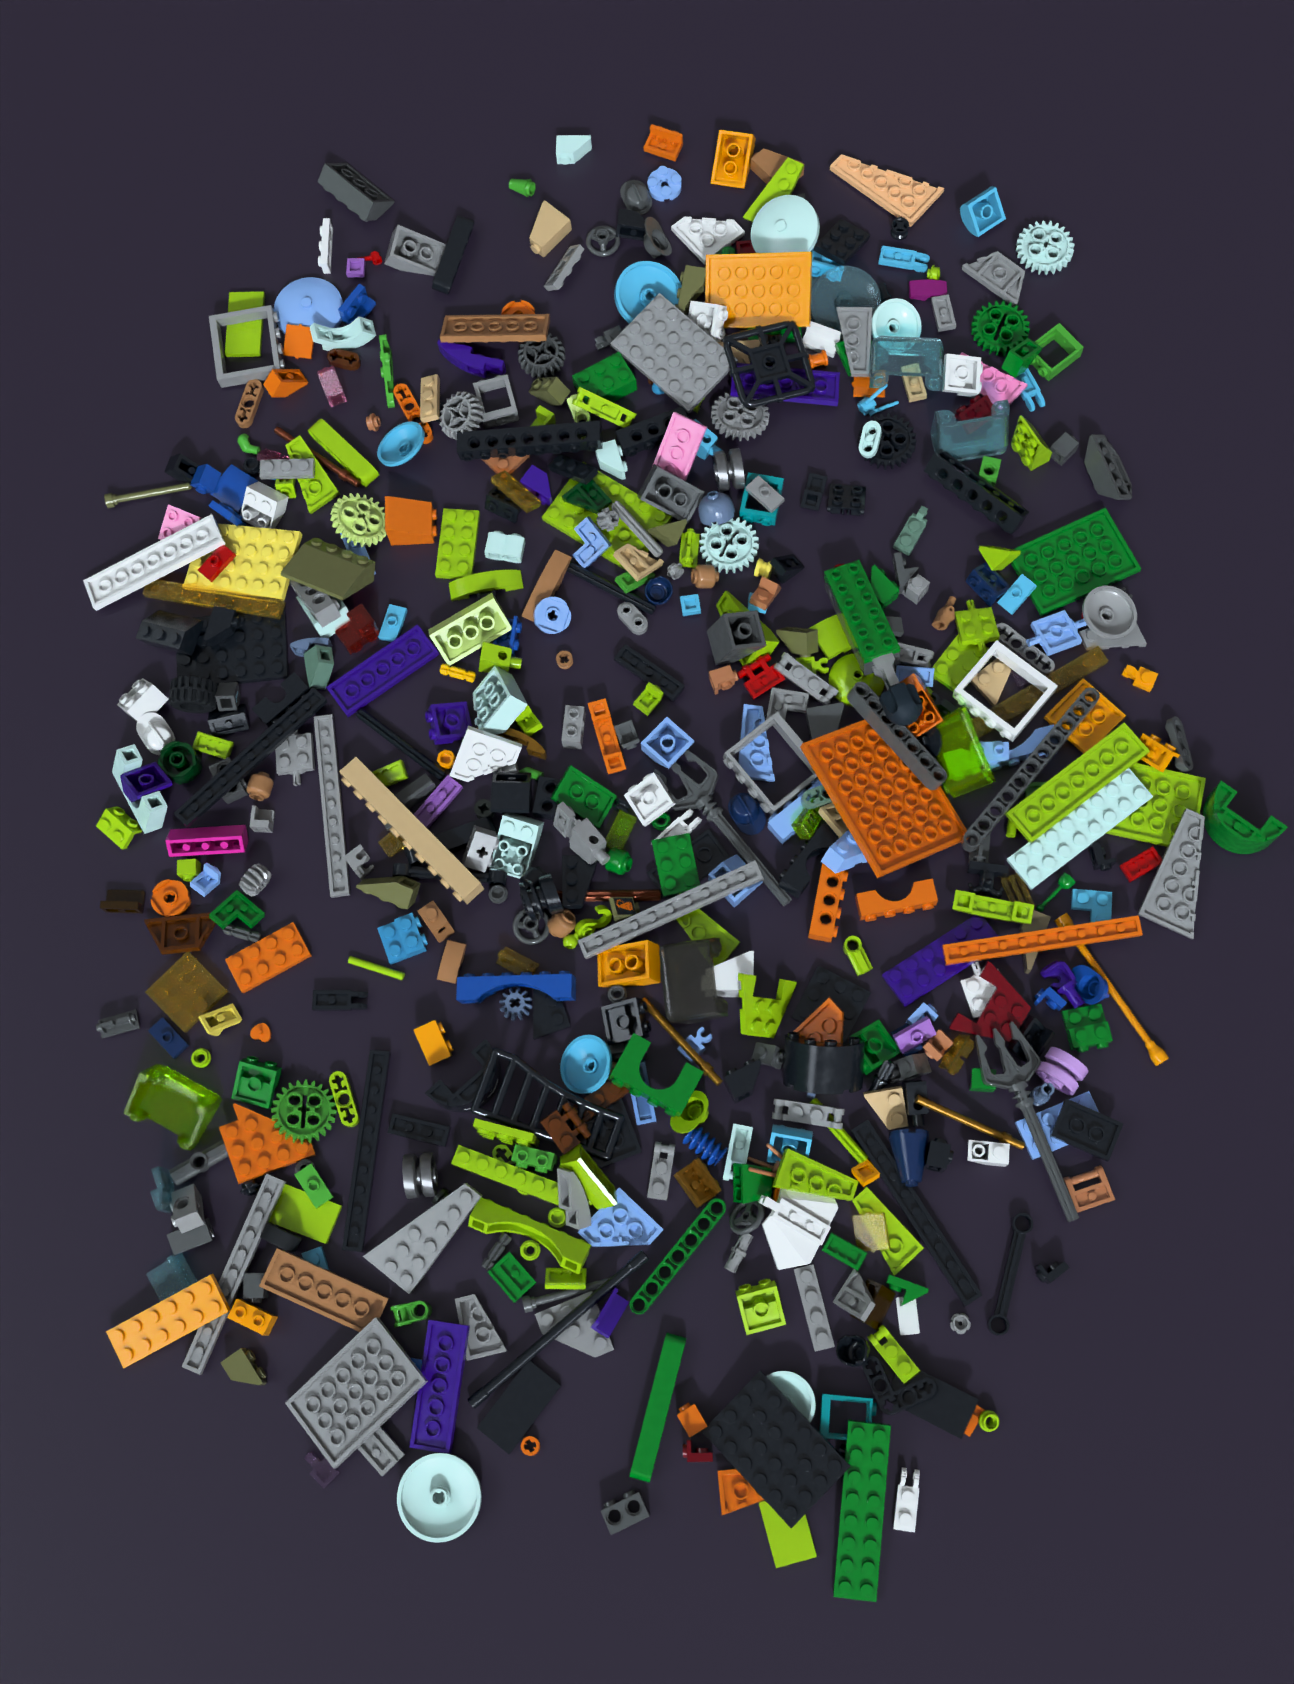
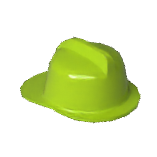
M693 1091L680 1117L671 1116L670 1125L676 1133H688L704 1123L708 1118L709 1102L707 1096L702 1091Z

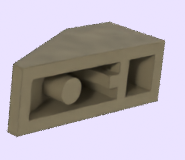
M1033 910L1031 924L1019 923L1021 924L1019 933L1047 929L1051 916ZM1038 952L1022 954L1024 973H1030Z

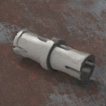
M749 1233L739 1236L737 1243L731 1248L732 1252L724 1266L725 1269L736 1273L743 1257H746L747 1248L754 1236Z

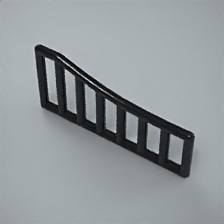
M499 1048L492 1049L470 1109L473 1114L553 1141L546 1130L537 1127L549 1092L552 1091L560 1096L556 1108L560 1115L564 1112L562 1105L567 1101L578 1105L577 1114L581 1120L586 1109L597 1113L590 1131L591 1135L588 1137L586 1144H580L589 1155L604 1160L611 1158L624 1121L623 1114L603 1108L567 1092L546 1079L516 1054ZM500 1057L508 1060L509 1063L492 1110L489 1111L481 1108L480 1105L497 1058ZM517 1065L526 1072L509 1118L499 1114ZM535 1079L543 1087L530 1124L518 1121L532 1080ZM607 1117L615 1120L605 1151L593 1146L603 1118ZM573 1122L570 1128L571 1130H573L576 1127Z

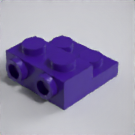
M467 701L431 704L425 712L426 722H430L431 726L429 738L434 740V745L453 743L454 740H463L467 727H472Z

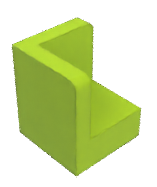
M539 405L536 409L537 418L531 426L555 424L554 413Z

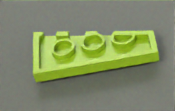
M300 435L285 445L290 459L314 458L315 478L297 479L310 514L340 495V492Z
M700 909L676 919L711 967L725 962L741 943Z
M868 1187L852 1200L895 1276L924 1247Z

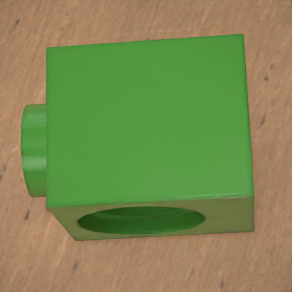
M983 456L979 476L995 486L1002 459Z

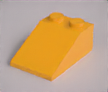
M719 130L711 184L745 189L756 141L753 134Z
M644 940L617 945L597 954L598 987H612L615 985L623 987L645 986L661 983L660 947L652 941Z

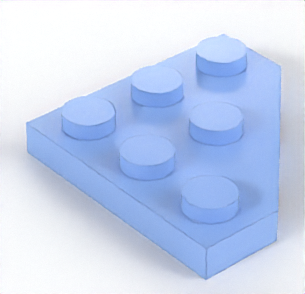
M619 1187L616 1190L618 1204L599 1209L591 1217L592 1226L578 1231L592 1247L650 1245L664 1229Z

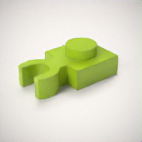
M814 656L796 658V661L814 674H816V671L822 674L829 672L828 667L823 668L821 666L828 663V658H821L819 661H815Z

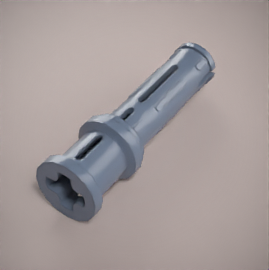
M1044 1083L1042 1086L1034 1088L1029 1094V1098L1034 1097V1106H1042L1048 1102L1055 1088L1051 1083Z

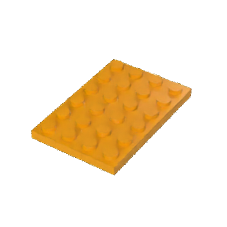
M812 252L706 255L705 303L727 306L728 318L724 321V329L755 328L758 325L762 327L783 321H794L797 327H810Z

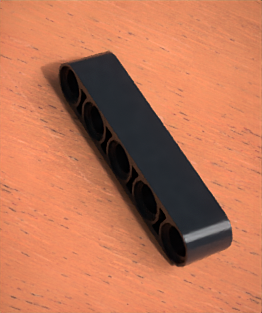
M457 215L434 277L432 289L449 295L469 241L474 220Z
M487 816L434 836L451 853L466 849L474 825L495 831L497 835L498 833L492 817ZM404 847L409 865L419 866L426 863L425 861L421 863L415 857L416 852L413 849L409 851Z

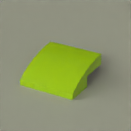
M837 614L809 628L818 629V645L828 660L852 649Z

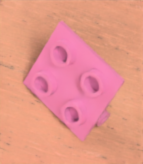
M168 505L158 539L162 540L199 521L201 517Z

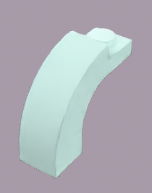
M360 316L349 325L340 328H329L316 323L310 326L313 342L322 344L323 350L326 351L331 349L350 350L358 348L376 336L373 321Z

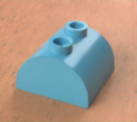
M995 186L989 187L960 207V214L964 225L976 237H979L1006 219Z
M773 1124L770 1145L782 1155L784 1150L788 1148L809 1158L813 1131ZM770 1149L768 1150L767 1162L776 1163V1161H781Z

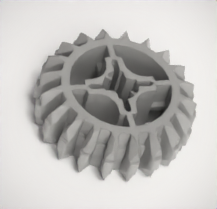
M457 391L456 394H451V399L446 398L447 403L442 404L444 408L440 411L442 415L439 417L441 421L439 425L448 437L457 440V432H462L463 434V432L476 431L477 428H480L479 424L483 422L481 417L484 415L482 411L484 407L475 395L464 391Z

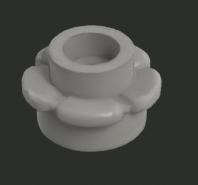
M672 563L667 568V576L673 580L678 579L684 573L681 563Z
M963 1313L954 1314L951 1318L952 1322H950L951 1329L958 1334H964L971 1327L968 1316Z

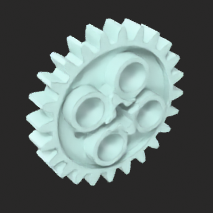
M1044 220L1041 225L1036 221L1034 227L1029 224L1028 229L1024 228L1023 232L1019 234L1016 243L1017 258H1021L1020 264L1026 263L1025 269L1032 267L1031 272H1034L1036 269L1039 275L1041 271H1044L1045 275L1048 274V271H1051L1052 274H1055L1056 269L1061 271L1062 266L1067 267V263L1071 261L1074 252L1073 237H1069L1070 232L1064 233L1065 227L1059 229V223L1052 226V221L1048 225H1046Z
M740 517L736 521L732 518L720 525L717 522L716 524L712 523V526H709L710 528H704L705 533H701L702 540H699L700 552L703 553L702 559H706V564L712 563L715 568L718 567L719 573L722 569H725L726 574H728L729 569H732L733 573L736 572V568L743 571V565L748 568V561L754 562L753 556H757L759 538L755 537L756 530L751 531L752 525L746 527V520L740 523ZM729 531L730 534H729V535H725V534H723V532ZM739 541H745L746 543H745V544H739L738 542H739ZM714 545H719V546H720V548H718V549H714V548H712V547H713ZM730 554H733V555H735L736 557H735V558H728L727 556L730 555Z

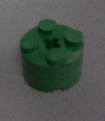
M173 741L162 748L160 758H158V765L173 782L177 784L188 783L201 773V758L188 743Z

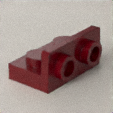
M977 395L969 400L971 402L969 405H962L955 410L957 413L952 417L959 420L967 434L998 413L987 395L981 397Z
M687 1440V1444H683V1458H687V1462H713V1453H709L708 1448H697L696 1453H692V1440Z

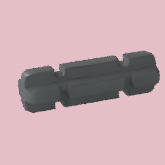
M231 924L223 930V933L226 935H233L234 937L247 941L250 940L254 943L261 939L259 932L238 926L235 927Z
M506 1233L501 1234L499 1241H496L488 1253V1258H485L482 1262V1267L487 1270L493 1268L494 1262L498 1261L506 1249L505 1246L512 1240Z

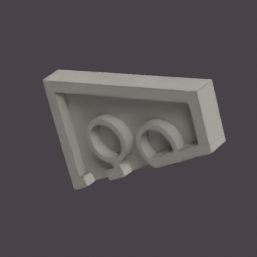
M1137 623L1128 635L1115 640L1102 638L1090 628L1078 633L1086 650H1101L1112 647L1129 648V646L1146 647L1147 645Z
M476 1294L456 1298L455 1304L459 1324L470 1325L466 1350L467 1361L507 1352L508 1350Z

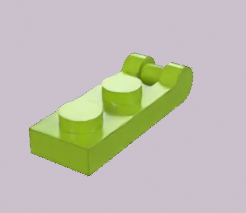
M882 1324L874 1335L870 1334L867 1338L905 1385L921 1371ZM885 1336L888 1342L881 1346L878 1341Z

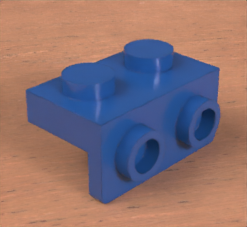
M514 616V619H508L512 630L493 640L495 645L511 648L512 657L515 656V650L518 651L519 639L517 637L518 633L522 631V622H519L518 616Z

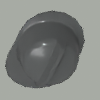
M630 180L621 186L620 195L627 210L637 211L640 215H644L651 209L652 198L643 182Z
M647 217L644 223L646 234L643 242L646 251L652 258H657L660 255L669 256L672 253L671 244L661 226L653 217Z

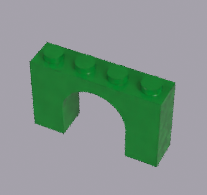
M633 1033L609 1079L612 1080L611 1082L620 1088L624 1086L629 1089L632 1095L646 1098L647 1103L650 1105L664 1108L666 1114L672 1117H680L704 1071L686 1062L672 1086L666 1089L649 1087L642 1080L639 1067L651 1042Z

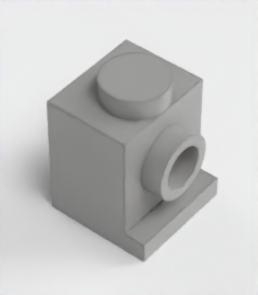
M918 574L915 578L909 579L905 586L906 589L902 594L917 605L928 592L930 582Z

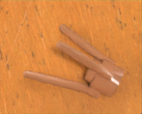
M767 1143L766 1146L776 1156L782 1159L783 1155L773 1146ZM752 1157L747 1158L748 1161L771 1168L773 1171L749 1167L748 1170L750 1172L771 1177L776 1176L781 1162L776 1161L774 1166Z

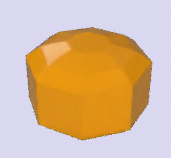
M443 750L438 753L437 762L441 768L450 769L456 757L452 751Z

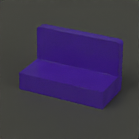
M616 1287L609 1294L590 1327L606 1338L610 1337L629 1301L617 1294L619 1289Z

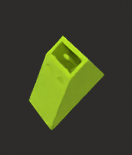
M1022 415L1019 416L1011 446L1020 455L1024 466L1032 471L1050 460L1052 451L1034 426Z

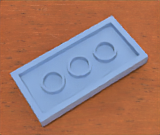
M1089 1091L1069 1099L1099 1112ZM1063 1102L1036 1113L1052 1152L1068 1145L1050 1137ZM1025 1118L1015 1122L1031 1159L1034 1160L1041 1157Z

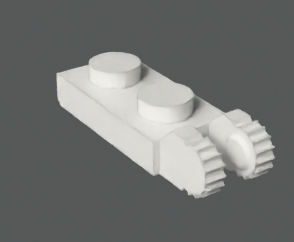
M689 809L681 817L673 821L656 839L686 833L690 834L701 823L702 819L697 817L687 825L685 821L693 814V811Z
M904 1467L901 1468L900 1481L897 1485L893 1529L915 1532L920 1470L915 1469L913 1472V1485L906 1486L907 1470Z

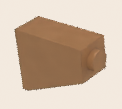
M763 148L751 157V170L768 184L789 157ZM804 168L799 178H801L804 175Z

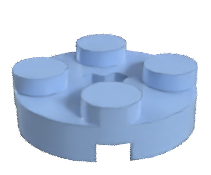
M660 166L648 177V190L651 197L655 200H673L681 192V176L671 168ZM666 182V183H668V186L664 185V186L662 187V186H661V185H662L661 183Z
M558 597L542 599L534 609V624L547 634H556L568 627L571 620V612L567 603ZM552 610H554V614L557 615V618H553L551 621L549 620L548 613H551Z

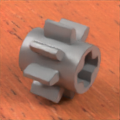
M607 507L602 509V512L597 513V524L601 530L606 529L609 532L618 526L619 515L614 509L609 510Z

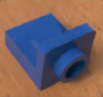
M1050 986L1046 990L1042 988L1034 996L1037 999L1034 1002L1036 1006L1044 998L1047 1000L1046 1004L1053 1010L1057 1009L1060 1011L1067 1004Z

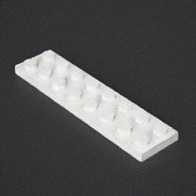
M211 514L83 580L92 607L97 611L225 545L226 543L215 517Z

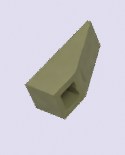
M405 876L368 878L358 883L356 888L362 890L363 893L377 896L382 901L391 902L398 908L408 910L416 901L421 883Z

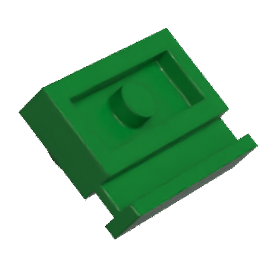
M508 1252L488 1271L489 1275L514 1303L537 1283L511 1252Z

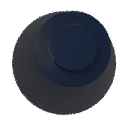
M899 1129L891 1131L889 1134V1141L900 1180L907 1187L918 1186V1183L922 1182L929 1142V1131L915 1129L916 1132L909 1131V1129Z

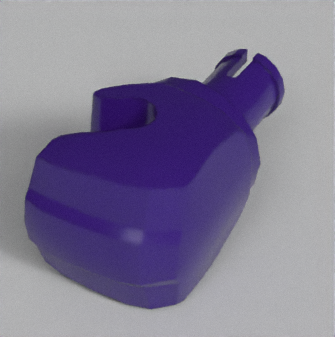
M1054 961L1040 971L1043 979L1053 978L1059 980V983H1053L1050 987L1057 990L1056 993L1058 995L1065 994L1074 1009L1085 1003L1075 989V985L1078 982L1064 961Z

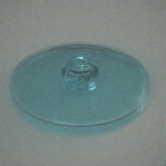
M838 266L826 271L818 278L811 291V316L814 322L840 332L841 328L836 307H872L873 316L876 308L881 304V294L874 279L862 269L853 266Z

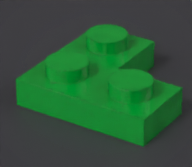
M236 890L209 914V918L223 930L237 917L252 929L265 917V913Z

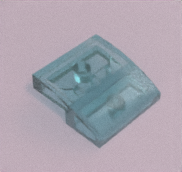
M157 1166L151 1169L157 1189L150 1191L157 1211L171 1213V1192H174L173 1179L168 1169Z

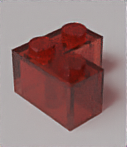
M362 603L346 614L349 622L334 631L350 655L359 652L368 642L375 641L379 635L374 619Z

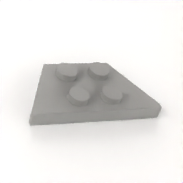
M997 251L987 257L978 258L977 262L969 265L965 263L962 266L964 272L1007 303L1012 302L1013 307L1018 304L1025 270Z

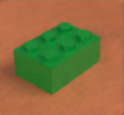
M620 352L572 375L576 391L581 387L611 402H615L637 390L636 378ZM584 396L583 401L587 404L589 397Z

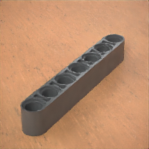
M857 682L847 694L849 703L929 790L938 789L947 779L945 769L906 726L896 725L886 717L879 701L880 698L866 683Z

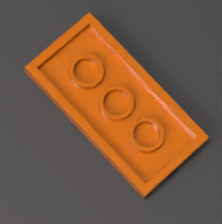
M292 922L226 958L225 961L240 991L244 994L312 955L296 924Z

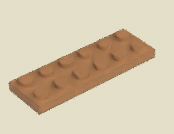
M550 314L445 315L440 340L441 342L448 343L547 341Z
M281 1248L276 1249L259 1285L261 1288L358 1332L364 1329L375 1317L380 1319L389 1299L380 1293Z

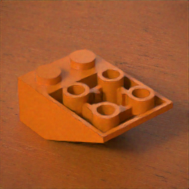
M913 673L900 683L904 682L906 685H914L922 702V712L917 721L906 725V728L918 738L944 720L921 678Z

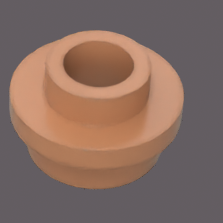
M371 413L366 417L368 429L370 431H378L381 426L379 416Z

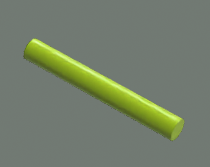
M350 956L348 959L349 964L399 980H403L405 977L403 972L353 956Z

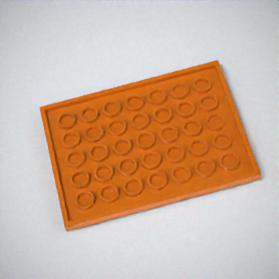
M865 719L802 743L800 746L877 878L962 841L967 829L941 786L936 790L926 788Z

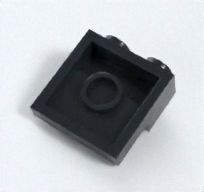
M635 997L601 1007L609 1046L629 1041L633 1033L642 1038L650 1037L649 1032H651L652 1028L645 1016V1013L648 1012V1007L641 998Z

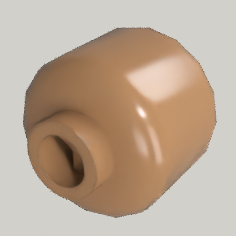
M698 564L691 571V582L699 589H711L719 581V572L711 564Z
M258 772V774L250 776L246 791L250 798L263 801L270 797L274 782L269 777V774Z
M564 910L552 915L547 922L550 934L559 938H564L570 934L576 927L574 914L569 910Z

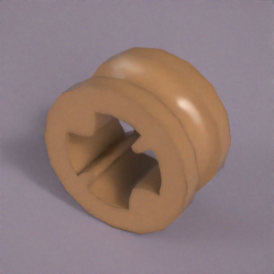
M561 651L557 654V665L561 669H568L573 665V657L570 652ZM567 656L568 662L564 661L562 663L561 658Z

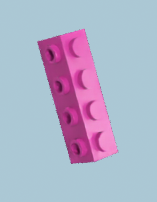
M246 825L170 829L165 841L169 857L242 853L246 851L249 839Z

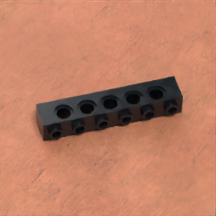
M942 448L933 454L924 470L931 479L940 482L945 489L955 493L960 500L969 503L974 510L983 513L988 520L1001 526L1002 530L1007 533L1013 534L1017 531L1029 514L1027 509Z

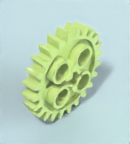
M350 493L348 497L343 495L342 499L338 498L337 502L334 503L330 513L332 515L330 521L333 522L332 527L337 528L335 533H342L341 539L348 538L347 543L352 540L354 546L360 543L361 547H363L366 543L370 547L372 543L377 545L378 541L382 542L386 536L385 513H382L384 507H378L379 502L373 503V498L371 497L368 500L365 494L362 498L359 493L355 497Z

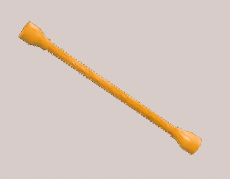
M1068 913L1063 914L1054 921L1058 927L1074 925ZM1085 945L1076 946L1080 949L1079 951L1088 964L1092 966L1091 968L1108 982L1110 995L1117 1002L1116 1004L1120 1006L1119 1008L1129 1019L1128 1021L1132 1023L1131 1025L1141 1036L1140 1038L1144 1040L1143 1042L1154 1065L1158 1066L1169 1059L1164 1049L1156 1045L1154 1040L1152 1041L1146 1031H1144L1145 1029L1141 1027L1142 1025L1132 1014L1133 1012L1129 1010L1130 1008L1120 997L1121 995L1117 993L1118 991L1108 980L1109 978L1105 976L1106 974H1104L1097 961L1090 955L1091 953H1089Z

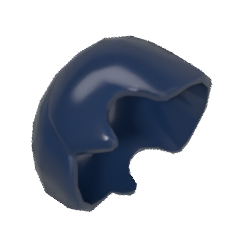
M663 576L650 579L645 586V597L650 603L655 605L667 603L673 594V585L669 579Z

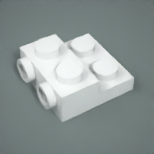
M690 301L688 318L716 342H721V339L724 338V321L728 318L727 306Z
M945 354L942 391L957 393L959 396L975 397L978 395L982 388V383L980 382V375L983 371L981 357Z
M654 772L647 774L642 782L631 786L628 792L624 794L643 826L649 825L676 804L668 793V788L661 777Z

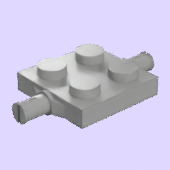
M297 729L275 749L277 774L279 776L293 775L294 786L301 785L300 774L315 770L312 733L298 734Z

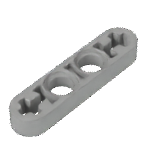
M1005 623L997 624L998 632L1005 630L1004 634L999 635V642L1044 676L1052 674L1055 664L1051 658L1034 645L1028 647L1026 639ZM1011 641H1020L1021 647L1014 648L1011 645ZM1032 651L1035 653L1036 658L1030 660L1026 657V653ZM1046 664H1048L1049 668L1043 670V665L1045 666Z

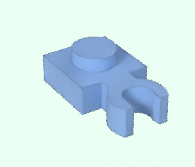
M703 1027L698 1029L695 1038L690 1034L686 1039L699 1055L706 1050L703 1044L709 1043L712 1040L711 1034L707 1037L701 1036L705 1032ZM681 1046L677 1048V1050L686 1059H688L691 1063L694 1062V1060L682 1049Z

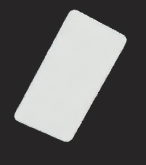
M897 1297L896 1305L900 1335L919 1334L916 1299L900 1306L902 1297Z

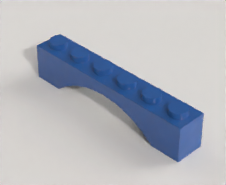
M542 971L539 972V975H532L531 972H521L520 975L505 972L501 973V976H494L493 973H483L482 976L464 974L463 977H457L456 1000L461 1004L481 1003L494 993L513 987H529L540 990L556 1001H576V977L570 974V971H559V974Z

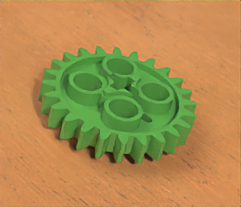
M305 1079L303 1085L300 1084L299 1080H297L296 1086L289 1083L288 1090L282 1087L283 1095L276 1094L278 1100H273L275 1107L271 1108V1113L275 1114L272 1116V1121H277L274 1124V1128L281 1127L279 1135L286 1133V1140L291 1136L293 1137V1143L300 1139L301 1144H303L304 1139H307L310 1144L313 1137L319 1141V1134L326 1136L325 1129H332L329 1123H335V1118L332 1116H335L337 1113L336 1110H333L336 1107V1103L331 1102L333 1095L327 1096L329 1089L322 1091L323 1085L320 1084L318 1087H315V1081L308 1085L307 1079ZM306 1095L305 1128H301L303 1096ZM291 1099H298L300 1101L297 1105L289 1103ZM316 1099L320 1103L317 1106H313L309 1102ZM294 1117L298 1119V1123L290 1124L288 1120ZM315 1118L319 1122L316 1125H311L308 1121Z

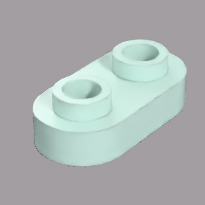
M876 421L867 422L862 430L859 451L865 458L874 457L878 451L882 429ZM871 430H876L874 434H870ZM871 447V448H872L871 451H869V452L865 451L866 448Z

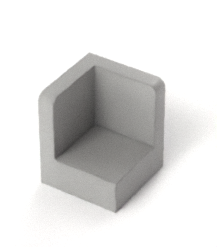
M252 805L249 827L254 832L273 833L275 811L259 809L256 805Z

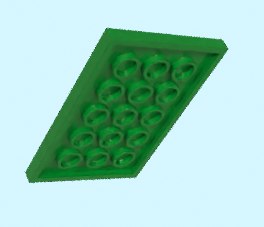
M1106 508L1014 548V550H1020L1021 553L1011 562L1018 577L1023 574L1037 586L1029 597L1040 616H1044L1087 596L1097 587L1112 585L1141 571L1139 563Z

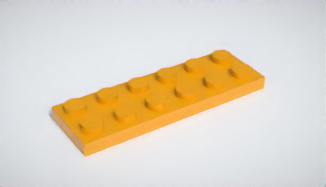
M211 1274L111 1328L106 1333L123 1368H126L226 1314L231 1309L214 1274Z

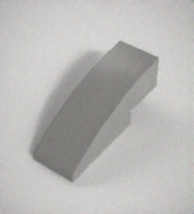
M561 1167L557 1168L559 1208L565 1210L566 1225L578 1230L592 1226L588 1200L579 1179L573 1171Z

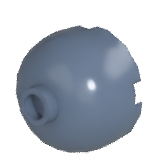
M709 492L699 502L700 522L704 525L712 526L711 522H717L720 525L731 520L735 512L732 499L727 494L721 492Z

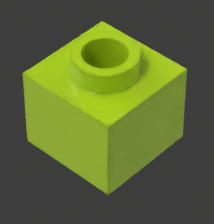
M197 859L177 860V875L183 881L191 882L201 873V863Z

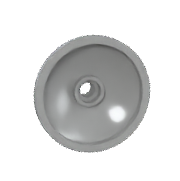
M1100 586L1093 589L1084 599L1082 606L1084 620L1087 626L1098 636L1111 640L1120 639L1128 635L1135 627L1137 621L1135 604L1128 594L1121 589L1113 586Z

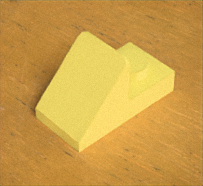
M233 1003L198 1017L206 1032L214 1036H219L223 1029L242 1021Z

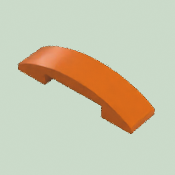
M606 698L588 703L608 775L626 770Z

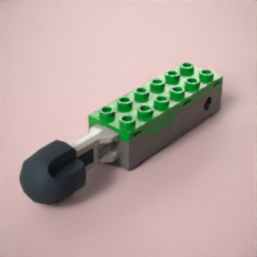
M860 560L847 564H838L834 568L824 571L825 590L863 675L866 676L874 673L875 676L883 679L888 691L883 692L879 700L886 717L892 723L899 726L914 723L922 712V702L914 685H906L904 682L900 683L897 678L894 666L900 664V646Z

